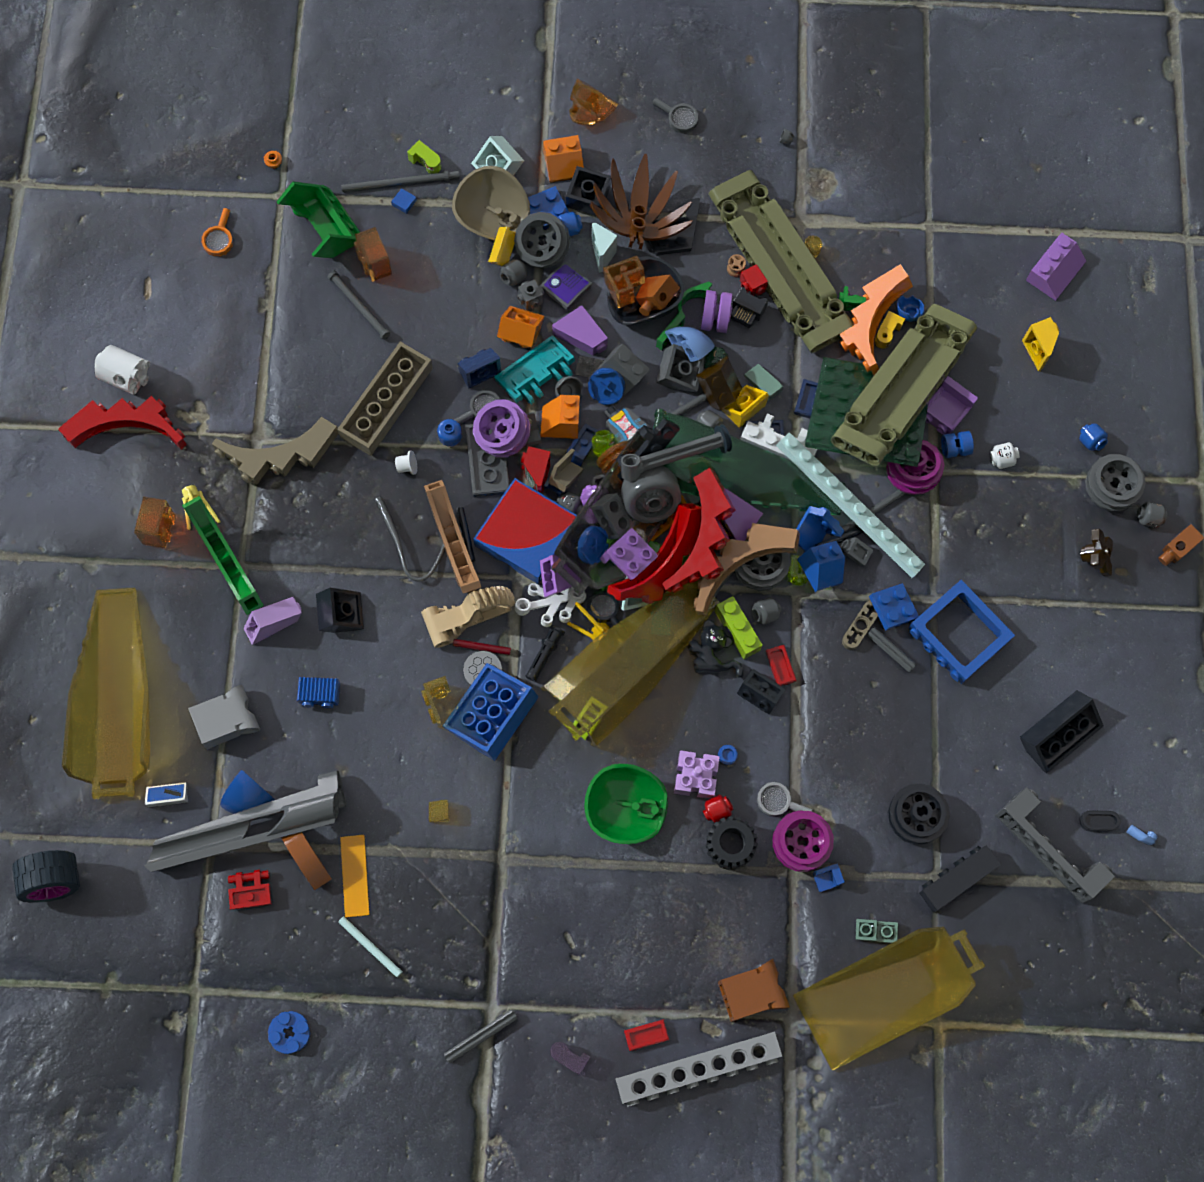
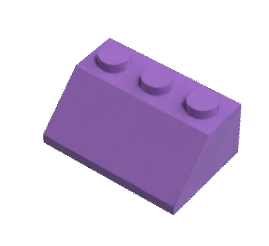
M1061 232L1031 270L1026 281L1056 301L1086 263V259L1077 242Z

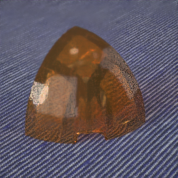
M577 78L570 99L573 101V106L569 109L572 121L581 125H591L607 118L616 109L618 103Z

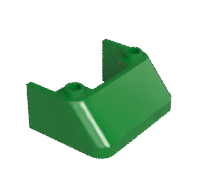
M293 181L276 201L279 205L291 206L296 216L307 217L323 240L312 253L313 257L334 258L357 245L363 238L361 232L335 194L324 185Z

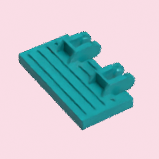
M552 335L494 376V378L516 403L524 398L532 405L534 399L528 393L530 390L539 398L544 396L543 392L534 382L541 386L551 378L559 381L563 378L557 372L559 369L567 376H572V371L563 361L571 365L575 362V358Z

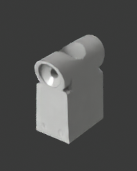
M243 685L232 688L225 695L188 708L201 743L206 750L234 739L241 734H251L260 731L255 715L248 710V697Z

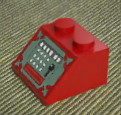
M528 446L527 453L523 452L521 459L524 477L531 488L543 494L545 489L543 487L547 481L551 466L550 451Z

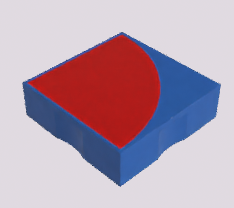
M514 478L473 538L474 546L495 559L507 563L518 573L539 584L542 580L540 560L556 555L566 544L579 524V516Z

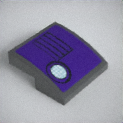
M564 262L547 277L541 286L547 295L567 310L578 302L582 294L591 288L592 282L568 263Z

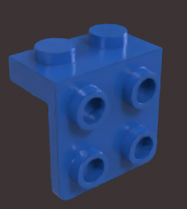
M809 506L796 528L800 533L798 546L806 552L809 548L815 547V544L822 542L826 534L841 537L844 529L839 525L840 522L831 516V512L828 509Z

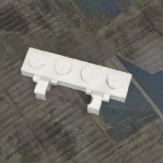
M767 414L764 422L759 421L758 425L747 422L740 440L790 460L776 446L785 436L773 432L774 429L770 427L774 416ZM802 428L796 439L815 456L817 449L809 447V442L805 440L809 431Z

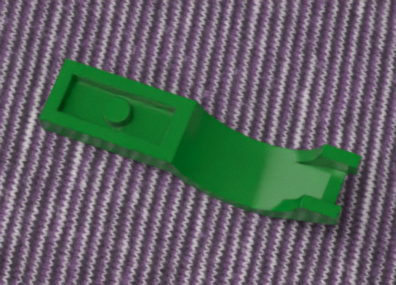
M706 282L689 288L684 292L683 298L678 304L677 316L657 338V348L662 351L670 342L665 331L684 325L685 315L682 311V306L692 298L705 299L706 290H710L712 283Z

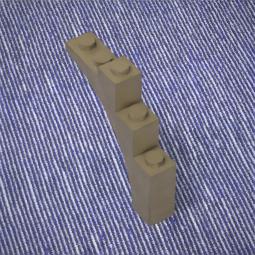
M321 417L312 428L300 437L276 447L263 449L241 448L227 444L217 438L213 441L212 446L215 449L214 453L223 459L224 457L228 458L230 463L238 468L244 481L247 483L253 482L257 485L268 469L276 475L282 474L286 476L297 460L306 467L309 465L314 468L339 433L336 425Z

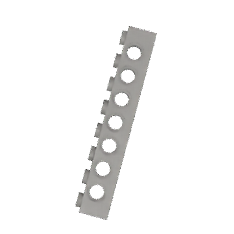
M772 1032L619 1077L615 1080L622 1104L627 1103L628 1107L639 1104L638 1099L647 1097V1101L659 1098L658 1093L666 1091L667 1095L679 1092L678 1087L684 1085L689 1089L699 1086L698 1081L704 1079L709 1083L719 1080L718 1075L726 1073L727 1077L739 1074L738 1069L746 1067V1070L750 1071L759 1068L758 1063L766 1062V1065L777 1063V1058L782 1057L776 1034ZM756 1046L761 1047L764 1051L761 1058H756L753 1054V1049ZM736 1052L743 1054L744 1061L742 1064L734 1062L733 1056ZM716 1058H721L724 1061L722 1070L715 1069L713 1062ZM696 1064L704 1066L705 1071L702 1076H697L694 1073L693 1068ZM678 1069L682 1070L685 1074L682 1082H677L673 1076L674 1072ZM657 1075H661L665 1079V1084L662 1088L654 1085L653 1081ZM637 1081H641L645 1085V1091L642 1094L634 1091L633 1086Z

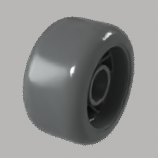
M663 465L643 471L636 481L624 480L621 487V495L627 513L639 522L655 523L665 520L676 512L678 504L681 503L682 496L677 478L669 468Z

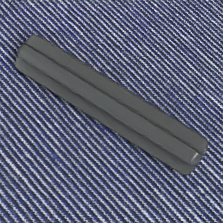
M874 627L868 632V637L908 672L913 670L916 663Z

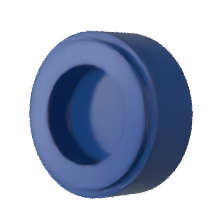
M731 745L722 746L718 752V756H720L719 761L723 765L735 763L738 757L736 748Z

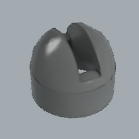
M784 129L779 142L787 145L791 144L794 138L793 133Z

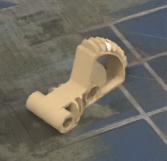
M486 587L468 593L460 606H452V609H447L446 606H443V608L431 606L424 609L421 614L434 647L440 648L453 643V640L457 639L466 628L510 612L512 610L511 607L515 604V598L507 587Z

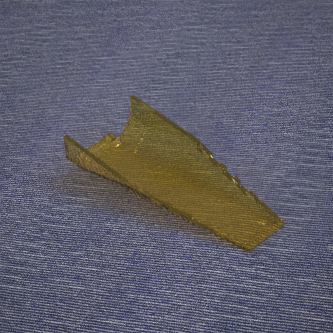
M699 580L693 583L688 582L683 585L684 588L676 593L667 591L663 594L662 600L645 605L597 636L541 687L542 691H548L559 700L549 710V713L557 717L572 734L571 737L574 741H577L587 732L592 740L590 744L597 746L656 687L686 648L688 642L692 640L703 623L715 610L716 605L720 603L713 596L707 616L699 615L695 611L694 601L699 596L700 591L698 590ZM563 706L582 726L579 730L560 710Z
M136 588L96 590L90 612L91 616L87 623L86 636L82 642V651L78 656L77 669L73 674L68 693L62 768L68 777L92 784L93 799L119 795L133 797L135 795V781L149 771L150 765L149 686ZM126 783V787L100 789L101 784Z

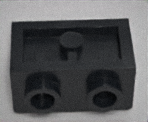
M752 669L737 694L760 710L770 714L786 689L755 669Z

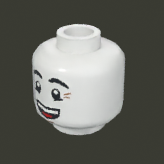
M1010 442L996 445L993 451L990 452L993 466H997L999 469L1015 466L1016 459L1020 458L1018 448H1014Z

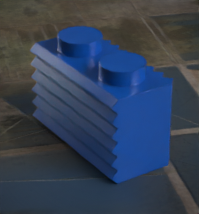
M299 677L297 701L299 704H302V707L312 708L316 704L321 705L323 708H333V705H339V679Z

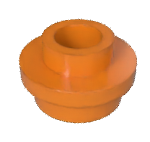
M277 151L267 152L264 156L265 164L272 169L278 168L282 162L281 154Z

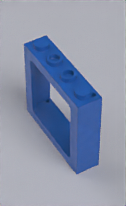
M962 580L956 583L908 627L911 635L923 643L924 649L928 653H932L937 658L938 664L943 668L946 667L950 672V676L961 684L1015 636ZM957 596L998 637L967 666H963L926 628V623Z

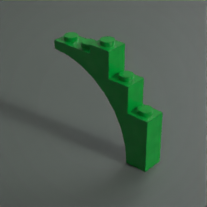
M200 496L183 504V508L246 615L263 607L261 599Z

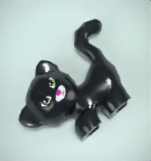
M707 619L703 623V630L700 633L701 644L696 640L688 642L689 654L698 656V658L693 660L695 673L706 672L716 674L733 667L736 669V676L741 678L744 670L740 662L733 659L722 664L714 654V652H719L723 648L730 647L733 644L732 638L727 636L724 630L716 626L712 620Z

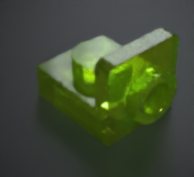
M791 555L787 582H791L796 586L804 585L807 583L808 578L806 574H798L801 573L802 568L797 560L799 555Z

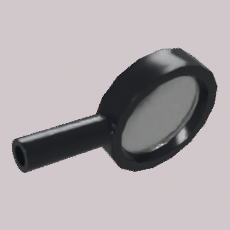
M607 591L594 592L587 601V612L599 623L610 622L622 638L626 637L629 634L628 631L616 618L619 611V601L614 598L615 596L607 593Z

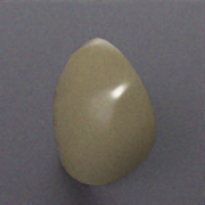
M483 166L473 170L459 183L452 199V211L458 222L477 235L495 240L499 227H509L510 231L516 232L521 221L530 215V203L522 185L510 172L497 166Z

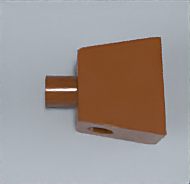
M671 275L645 278L636 296V300L641 305L639 311L642 315L648 316L653 310L664 309L680 289Z
M1190 524L1162 549L1164 553L1159 557L1160 562L1165 566L1172 561L1176 564L1198 545L1204 537Z

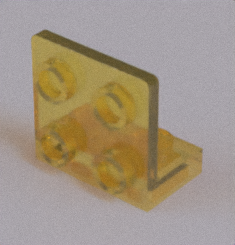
M445 676L424 683L425 690L421 691L426 706H431L428 712L432 723H437L438 728L442 727L432 698L440 699L447 696V693L450 692Z

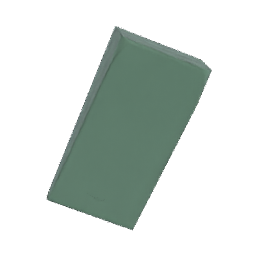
M759 364L744 374L755 388L769 394L768 402L782 392L783 386Z

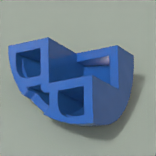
M241 770L226 789L220 805L224 810L235 814L274 801L275 799Z

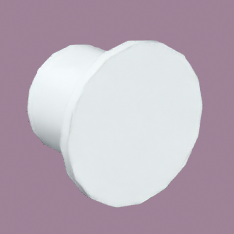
M408 451V455L395 458L398 473L411 472L413 475L417 473V460L413 451Z

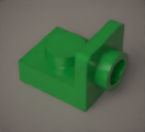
M844 286L843 292L839 293V300L844 304V311H851L866 302V297L859 295L848 296V286Z

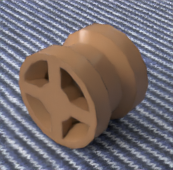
M739 254L732 255L729 258L727 272L730 276L740 277L741 272L745 270V258Z

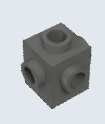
M535 280L526 281L518 287V301L521 305L523 304L527 311L543 304L544 290L541 285H537Z

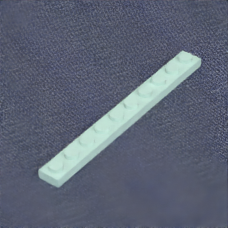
M790 432L778 442L776 446L911 578L923 568L925 563Z

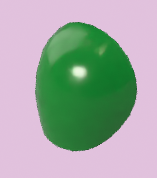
M613 764L600 770L591 780L585 795V816L590 828L605 840L618 844L644 842L657 835L662 828L667 814L668 795L660 779L644 768L631 764Z

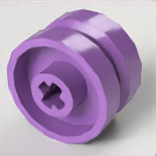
M706 290L701 330L710 331L713 327V321L716 320V331L727 333L728 322H730L732 312V293L723 292L720 296V302L716 303V291Z

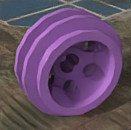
M495 400L486 404L478 412L473 423V435L476 443L486 453L495 457H509L518 453L525 446L530 436L531 424L528 415L516 403L509 400ZM506 414L511 415L509 419H505ZM500 439V442L495 443V440Z

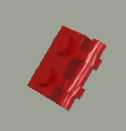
M258 869L244 874L243 872H237L235 875L228 876L229 884L236 883V888L228 889L230 910L272 905L270 884H262V879L270 878L269 870L261 871ZM254 880V886L244 887L245 881Z

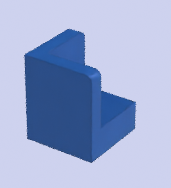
M838 863L812 873L819 892L845 883Z

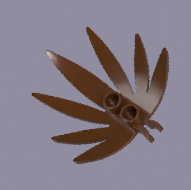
M644 154L636 173L631 193L630 212L614 158L611 162V185L620 215L606 199L596 183H594L593 188L596 197L605 212L591 201L590 206L593 212L610 230L629 237L628 247L632 248L635 239H637V244L639 245L638 249L642 250L644 240L656 241L667 239L681 233L692 224V220L670 226L685 214L692 202L685 204L655 224H652L661 214L671 196L678 171H675L653 202L648 215H646L649 195L647 154Z

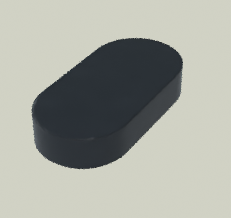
M1089 810L1081 814L1079 823L1086 831H1114L1120 826L1121 820L1114 811Z

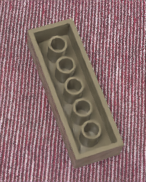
M399 342L337 430L340 438L372 456L432 371L431 359L406 344Z

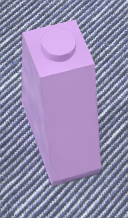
M291 597L252 611L244 627V631L251 644H256L297 622L302 613L301 607Z

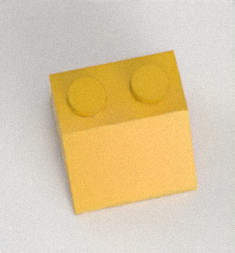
M1051 317L1032 324L1022 339L1038 371L1043 369L1050 358L1059 335V328Z

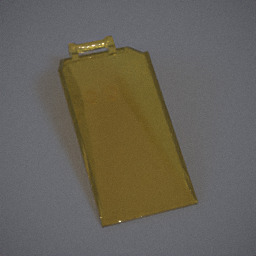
M945 927L918 929L793 995L832 1071L961 1005L976 986L971 974L985 967L983 961L979 960L971 946L965 929L952 936L949 935ZM958 939L973 964L969 968L954 944Z

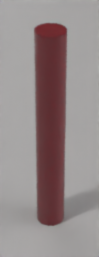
M460 639L453 640L454 647L510 655L511 653L510 647Z

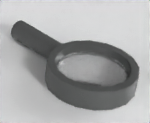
M658 98L654 99L653 104L669 114L668 123L674 131L688 133L696 128L698 113L693 106L680 103L672 108Z
M483 390L477 392L470 401V411L454 420L462 424L473 417L476 418L478 412L486 404L500 400V398L492 391Z

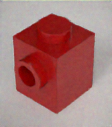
M757 264L741 272L739 281L741 282V287H744L748 294L759 296L766 291L768 281Z

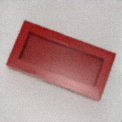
M785 645L767 649L765 652L776 684L784 686L796 682L797 680Z
M664 1019L624 1030L629 1051L669 1040Z

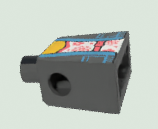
M612 405L605 410V414L609 417L605 428L611 439H613L612 441H615L614 444L620 453L642 437L639 430L643 425L648 427L642 419L627 407L618 412Z

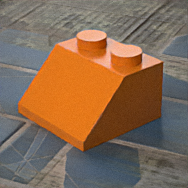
M578 135L543 141V152L550 183L571 180L577 166L584 168Z
M509 306L501 316L497 337L501 338L504 342L518 343L521 347H532L537 340L545 316Z
M560 395L542 406L541 437L578 439L579 395Z

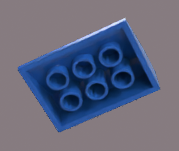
M486 663L445 721L443 727L480 753L495 761L539 696L532 687Z

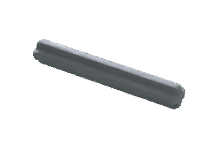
M513 1010L508 1011L444 1053L447 1062H453L517 1020L515 1012Z

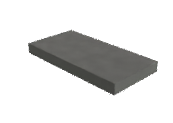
M473 424L466 425L473 497L504 494L510 486L507 457H495L486 453L475 441ZM500 439L495 440V443L500 442Z

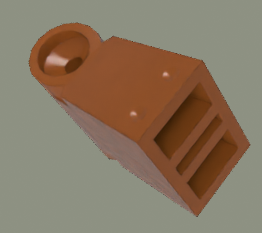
M774 959L769 960L756 969L722 979L718 982L731 1022L766 1010L790 1008L785 991L778 984L779 973Z

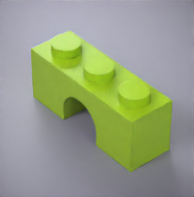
M734 596L717 604L715 613L723 626H727L732 633L735 641L734 645L743 660L759 652L762 648V643Z

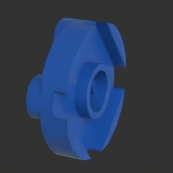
M297 1012L280 1013L270 1023L268 1029L269 1042L274 1049L284 1054L300 1051L307 1045L310 1039L311 1032L308 1021ZM291 1026L295 1034L287 1039L284 1030L289 1029Z

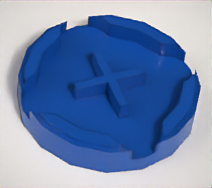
M601 368L591 375L588 382V391L591 397L599 401L600 404L611 405L618 402L623 396L625 382L616 370Z
M590 526L584 530L578 541V555L581 561L590 565L601 561V556L608 550V544L606 543L608 535L605 529L598 526Z

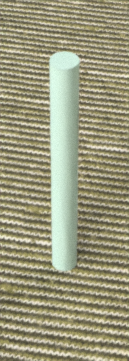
M344 916L339 920L338 923L396 977L400 976L403 971Z

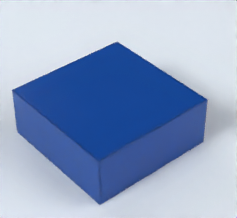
M401 188L391 203L392 206L407 214L417 199L414 195Z

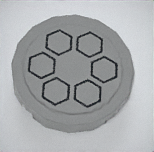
M479 651L470 655L465 661L463 668L466 681L472 685L486 663L502 671L501 662L496 655L487 651Z

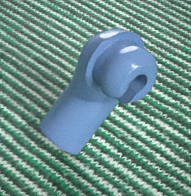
M1131 825L1127 830L1130 836L1147 845L1155 844L1158 838L1154 832L1149 831L1145 834L1134 825Z

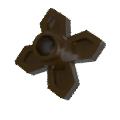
M1093 529L1091 537L1093 544H1088L1081 548V559L1083 562L1091 563L1094 569H1100V573L1103 576H1112L1110 557L1113 551V540L1110 537H1104L1101 529Z

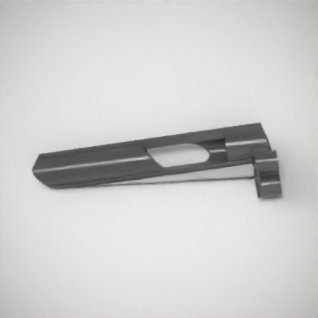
M336 770L318 775L317 787L157 839L152 845L151 856L144 866L150 872L333 824L338 817L339 808L347 806L345 794L342 790L340 773ZM284 812L281 820L269 832L244 838L251 821Z

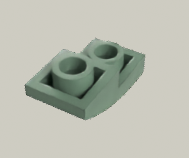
M857 919L856 940L898 944V922Z

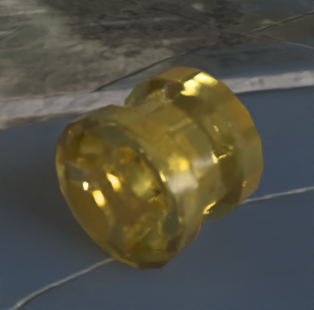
M814 235L807 237L804 244L812 256L816 258L820 254L822 240Z

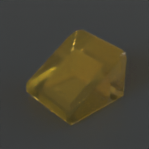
M448 800L429 802V822L449 821Z

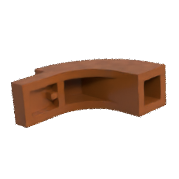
M303 832L281 837L314 890L332 879Z

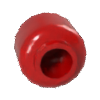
M718 794L705 802L703 813L708 821L712 820L716 823L722 818L727 819L732 816L734 808L727 796L723 797Z

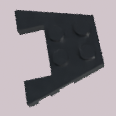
M700 198L684 200V205L692 202L690 208L685 212L686 217H681L670 225L674 226L692 220L691 226L670 238L648 241L656 256L691 251Z

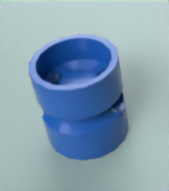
M970 431L958 432L957 435L954 433L943 434L941 436V448L944 457H957L958 454L960 456L972 455L974 444Z

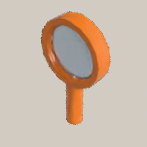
M223 208L218 226L208 228L202 235L201 242L203 248L209 255L223 256L233 247L231 233L225 228L230 210L227 208Z

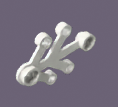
M536 583L529 585V595L544 597L543 588ZM573 586L560 592L563 595L555 594L546 599L530 602L526 598H519L515 603V611L518 615L524 616L530 610L550 606L546 614H543L541 618V624L544 627H549L552 625L553 616L560 604L568 602L565 609L561 610L559 614V620L567 623L570 621L575 603H583L586 599V593L582 587Z

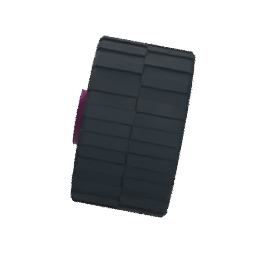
M66 850L37 852L21 857L12 865L15 894L19 901L39 903L57 900L74 894L80 888L76 855L73 852Z

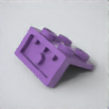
M631 528L601 556L600 560L604 564L611 560L630 580H633L658 555Z

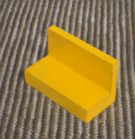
M499 227L488 262L500 267L509 262L515 244L516 232L510 231L509 227Z

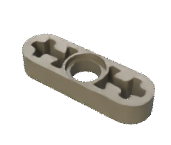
M871 600L865 603L842 638V644L848 650H854L858 647L878 617L877 612H872L869 618L866 617L869 611L868 608L873 606ZM864 621L867 625L866 629H858L856 622ZM855 632L857 634L854 639L855 643L849 644L848 638H851Z

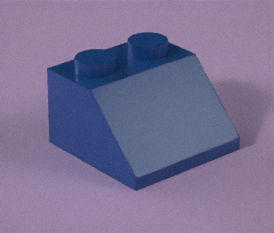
M837 541L811 547L797 558L815 592L843 583L845 556Z

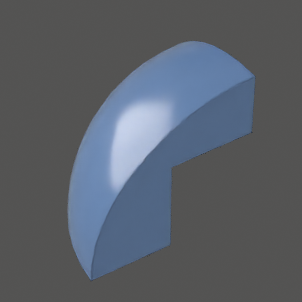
M675 327L665 331L672 345L682 346L690 362L700 360L715 347L712 340L706 334L695 328Z

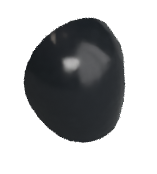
M650 256L637 257L625 263L613 277L607 293L608 307L613 318L622 325L653 321L666 316L674 310L683 298L684 284L676 269L666 261ZM671 275L680 289L664 309L653 310L648 316L642 315L639 311L641 305L636 300V296L645 278Z

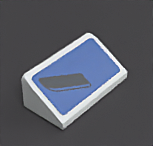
M186 782L146 787L145 805L147 807L188 802Z

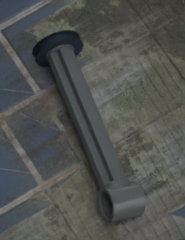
M721 424L720 427H715L713 435L642 457L635 454L624 455L621 458L622 478L626 481H636L643 471L717 448L722 453L731 452V436L726 426Z

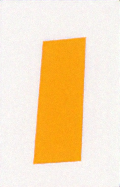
M364 835L340 837L345 917L369 915Z

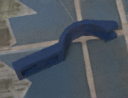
M585 423L578 434V439L573 441L566 452L567 454L571 449L575 450L571 462L580 467L582 466V463L594 447V443L596 444L600 438L601 431ZM548 478L543 488H549L555 491L558 496H561L564 492L549 484L550 478Z

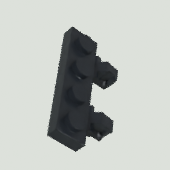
M664 418L654 429L643 425L639 432L646 441L637 450L635 455L642 457L664 450L680 431L679 426ZM620 454V455L616 458V461H618L620 467H621V458L624 456V455H622V454ZM620 471L617 476L621 481H624Z

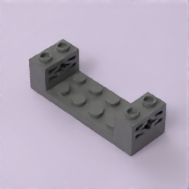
M1026 787L1016 794L995 816L1081 903L1093 899L1115 877L1111 873V868L1105 863L1098 862L1089 866L1081 874L1075 865H1070L1065 860L1066 856L1051 845L1049 838L1041 835L1036 830L1035 824L1025 819L1041 802L1036 792Z

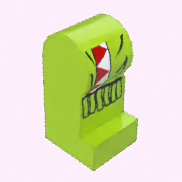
M420 140L407 151L408 159L413 164L418 161L426 167L427 172L430 174L440 172V157Z

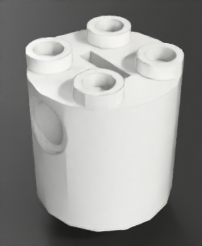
M109 345L96 356L95 376L103 382L135 395L141 385L145 386L148 382L147 370L150 366V361L114 345Z

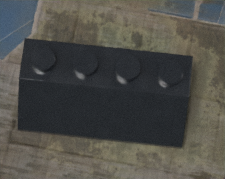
M1076 690L1021 735L1020 739L1025 751L1045 773H1048L1104 725L1093 698Z

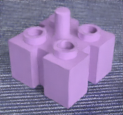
M680 751L677 771L682 772L676 776L674 794L689 796L691 791L698 792L697 797L713 798L715 795L716 779H712V776H716L718 772L720 756L704 754L701 759L695 758L696 753Z

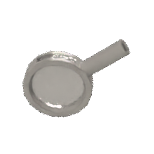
M771 782L765 784L757 796L758 807L768 816L782 815L787 809L812 812V809L791 802L789 790L781 783Z

